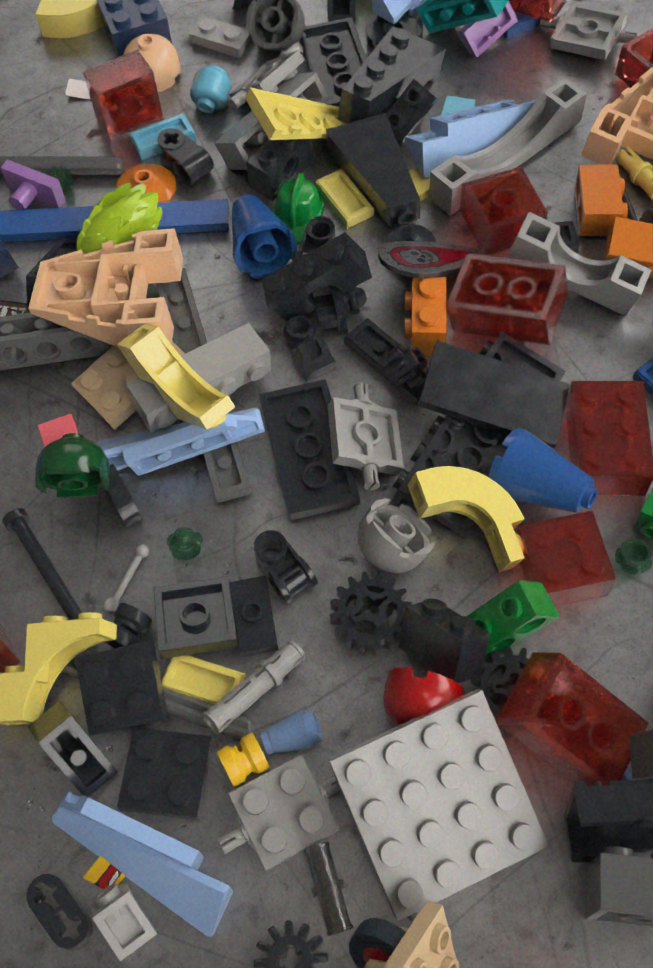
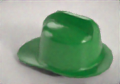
M299 173L297 178L287 180L279 187L272 212L291 229L297 244H300L308 222L314 217L321 216L324 208V198L318 192L315 185L306 180L303 173Z

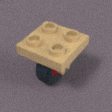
M429 900L425 902L409 928L397 926L384 919L370 918L364 920L358 926L349 941V953L358 968H459V962L456 959L451 940V930L447 924L443 905Z

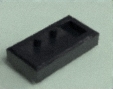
M266 576L229 582L241 657L279 650Z

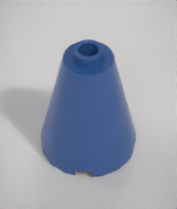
M243 195L233 203V258L241 272L249 273L252 278L262 279L283 268L290 259L294 260L297 242L293 232L258 197Z
M517 428L506 437L502 445L508 448L503 458L495 456L489 478L509 493L514 501L574 513H580L584 508L590 509L596 500L598 489L594 487L595 480L527 430Z

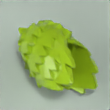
M124 183L113 192L106 193L98 204L92 207L88 219L84 221L77 236V251L82 250L83 254L103 249L102 243L112 240L113 244L117 245L133 240L132 234L141 231L157 230L162 218V207H157V192L145 193L146 185L143 183L131 188L130 183Z

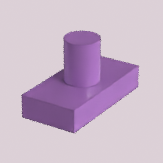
M508 1L498 17L467 24L458 31V34L470 57L477 58L513 26L518 19Z
M8 159L0 167L8 188L15 191L9 198L10 204L15 209H26L34 199L55 208H60L66 201L57 178Z

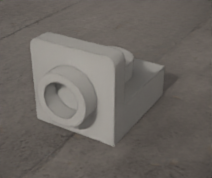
M124 882L119 887L116 884H112L94 898L95 904L91 906L92 919L119 961L125 959L157 935L156 929L134 897L127 882Z

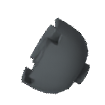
M253 0L246 15V28L248 34L251 35L259 47L275 53L284 52L302 37L305 28V15L297 0Z

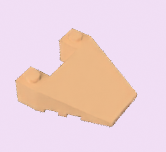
M653 67L644 73L631 88H626L617 100L612 104L608 103L602 108L590 130L581 154L582 157L601 165H611L622 146L624 148L630 147L636 153L653 160Z
M175 228L141 231L132 234L133 240L114 245L111 240L102 243L103 249L87 254H83L82 250H78L40 262L28 308L30 313L115 347H118L117 344L143 324L154 325L160 328L172 345L174 326L165 298H146L148 284L181 281L184 259Z

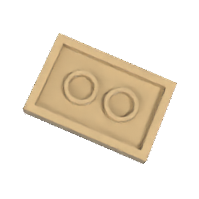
M172 342V346L180 356L184 355L185 353ZM112 346L71 383L79 394L114 430L136 411L131 404L126 383L138 378V376L118 347Z

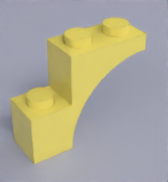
M143 324L117 344L139 379L155 385L177 419L208 430L223 423L227 417L226 414L235 408L228 395L208 384L184 361L158 326Z
M91 612L78 614L77 620H67V617L45 616L42 623L27 624L25 666H6L5 673H0V725H29L39 718L44 712L51 687L64 667L86 649L99 643L116 640L117 624L102 619V614Z

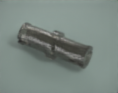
M322 842L303 849L314 883V888L311 889L313 898L318 897L327 929V937L353 929L354 926L351 923L342 889L346 888L343 879L338 878L330 850V843Z

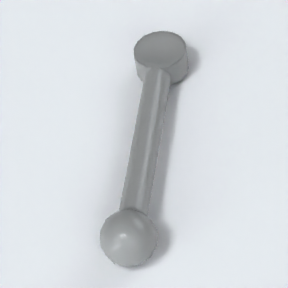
M140 544L135 548L136 556L113 597L105 600L104 608L108 613L113 614L120 604L118 601L139 563L149 555V548L146 545Z

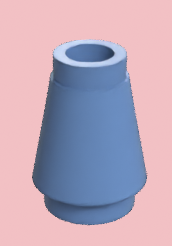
M301 709L268 728V730L261 732L263 745L268 755L315 748V743L323 741L321 727L314 710L304 712Z

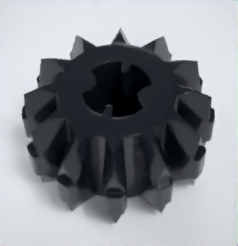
M287 920L284 924L285 936L283 937L280 936L274 926L268 929L269 935L275 941L272 946L265 941H258L257 948L267 953L268 958H258L253 961V965L255 968H286L284 965L280 967V959L287 957L289 949H295L297 956L303 955V963L296 964L295 968H314V964L328 962L329 956L323 952L312 953V951L321 946L323 939L320 935H317L306 943L305 941L310 932L308 924L304 923L300 927L298 935L294 936L293 923L291 920Z

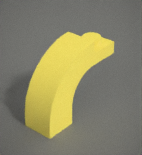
M41 0L35 13L42 37H78L91 33L103 26L97 0Z
M453 466L435 467L415 472L407 486L419 519L444 512H454L469 517L485 534L499 572L513 569L524 559L522 539L514 532V529L524 520V517L509 493L494 480L479 472Z

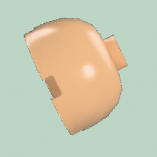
M143 34L127 44L123 54V69L126 81L132 88L136 90L135 86L143 88L145 93L162 92L175 84V78L178 74L179 76L181 75L180 60L176 48L167 38L157 34Z

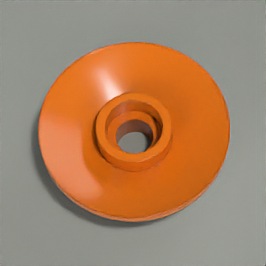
M147 163L136 165L126 170L117 180L115 187L116 189L124 183H130L131 188L143 183L146 185L145 193L157 192L158 203L170 202L176 193V180L172 172L164 166Z

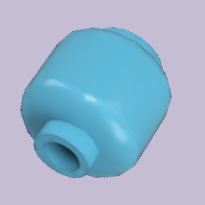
M207 65L198 69L195 73L190 89V97L197 104L196 106L199 110L205 113H212L213 110H222L226 106L232 87V82L227 76V72L219 66Z

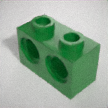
M518 580L466 617L471 618L477 626L490 633L486 656H489L493 650L501 656L504 654L506 647L510 646L512 649L559 618L560 615L542 583Z

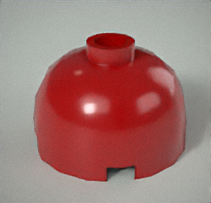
M395 667L389 670L387 675L383 704L385 713L391 722L399 726L416 717L441 708L465 695V693H463L464 688L460 684L440 674L427 671L426 678L413 676L414 668Z

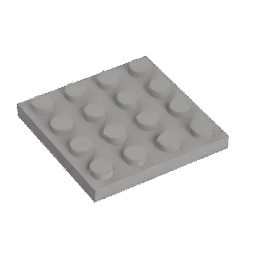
M476 689L441 708L416 717L328 758L397 921L420 911L427 900L436 903L549 847L485 695L480 689Z

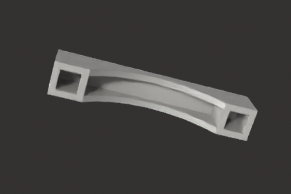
M565 77L544 91L527 114L497 142L471 155H454L430 172L429 199L450 216L578 124L582 118L587 93Z

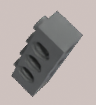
M31 313L0 317V371L102 356L113 346Z

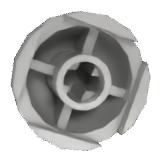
M379 499L371 505L359 524L358 544L367 561L377 569L397 574L412 570L433 549L434 541L430 543L428 538L432 531L423 518L419 519L418 513L409 506L402 503L397 508L393 505H388L391 499Z

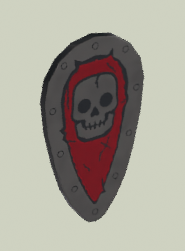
M395 241L380 247L378 259L388 270L412 278H430L471 269L483 261L484 253L475 248L449 243Z

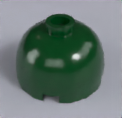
M69 433L63 435L62 438L54 440L45 446L37 457L35 487L42 493L47 494V488L57 490V497L85 498L98 495L99 487L104 486L105 491L109 489L110 466L105 452L99 445L85 439L81 434Z

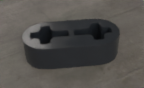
M114 464L109 465L110 486L106 491L125 527H128L142 520V517Z
M41 874L34 878L27 889L26 900L52 941L58 947L70 951L79 950L84 947L91 939L93 923L68 885L61 878L52 874ZM45 885L50 888L57 887L53 893V898L59 907L55 910L46 902L39 903V900L43 897L41 889ZM64 914L74 922L81 921V924L77 927L79 936L76 939L69 936L63 938L62 936L67 930L60 918Z

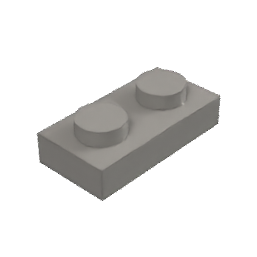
M201 16L189 33L190 43L241 58L253 40L251 35L248 34L247 29L205 16Z

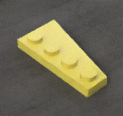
M251 87L245 96L253 115L258 119L270 140L327 138L326 129L346 124L337 120L338 106Z

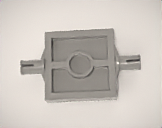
M573 2L568 11L563 15L556 17L543 14L540 21L541 27L556 29L550 38V48L605 60L616 43L620 42L635 46L638 39L637 32L623 30L627 22V13Z
M294 43L288 50L282 52L279 57L267 61L229 94L231 96L228 99L230 108L237 110L246 102L245 96L250 87L275 93L279 89L277 87L278 83L281 81L286 82L298 73L296 68L305 61L301 55L303 49L300 44Z
M359 382L353 386L355 399L346 400L333 397L327 405L333 464L361 469L364 477V488L366 490L370 488L372 491L380 487L378 472L398 475L404 469L397 411L371 402L368 395V385L366 383L363 385V382Z
M301 754L228 793L238 812V824L240 827L217 838L224 854L226 855L247 842L257 852L265 870L268 871L340 831L330 811L328 798L341 791L339 785L336 784L335 775L320 783L311 774Z

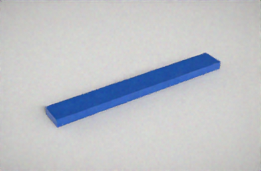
M228 199L160 202L157 207H162V218L157 230L175 228L176 233L229 230ZM93 206L0 211V238L3 242L61 239V237L77 238Z

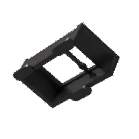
M653 779L609 781L607 786H602V782H596L594 786L586 787V781H574L564 813L572 862H591L600 853H605L607 847L629 848L633 850V853L653 852Z

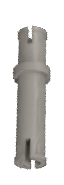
M289 640L268 660L262 659L256 664V670L202 714L203 720L209 729L219 735L222 730L253 705L264 693L268 692L271 688L276 689L283 683L282 679L286 674L305 660V654L300 646L294 641Z

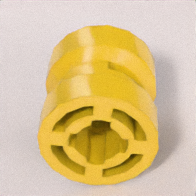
M253 732L241 737L240 745L233 747L226 745L216 751L234 788L243 784L250 773L261 774L270 769L268 761Z

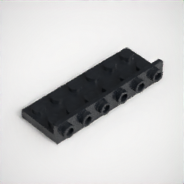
M502 331L495 342L488 339L479 353L557 380H561L566 372ZM438 415L427 432L433 436L428 445L421 441L410 460L415 462V465L410 472L403 469L392 487L398 491L392 501L398 504L401 499H404L415 506L407 485L415 472L443 466L462 467L489 477L495 456L503 458L508 448L502 445L508 435L450 416H446L444 419ZM444 512L430 516L463 538L474 523L469 517L454 512Z

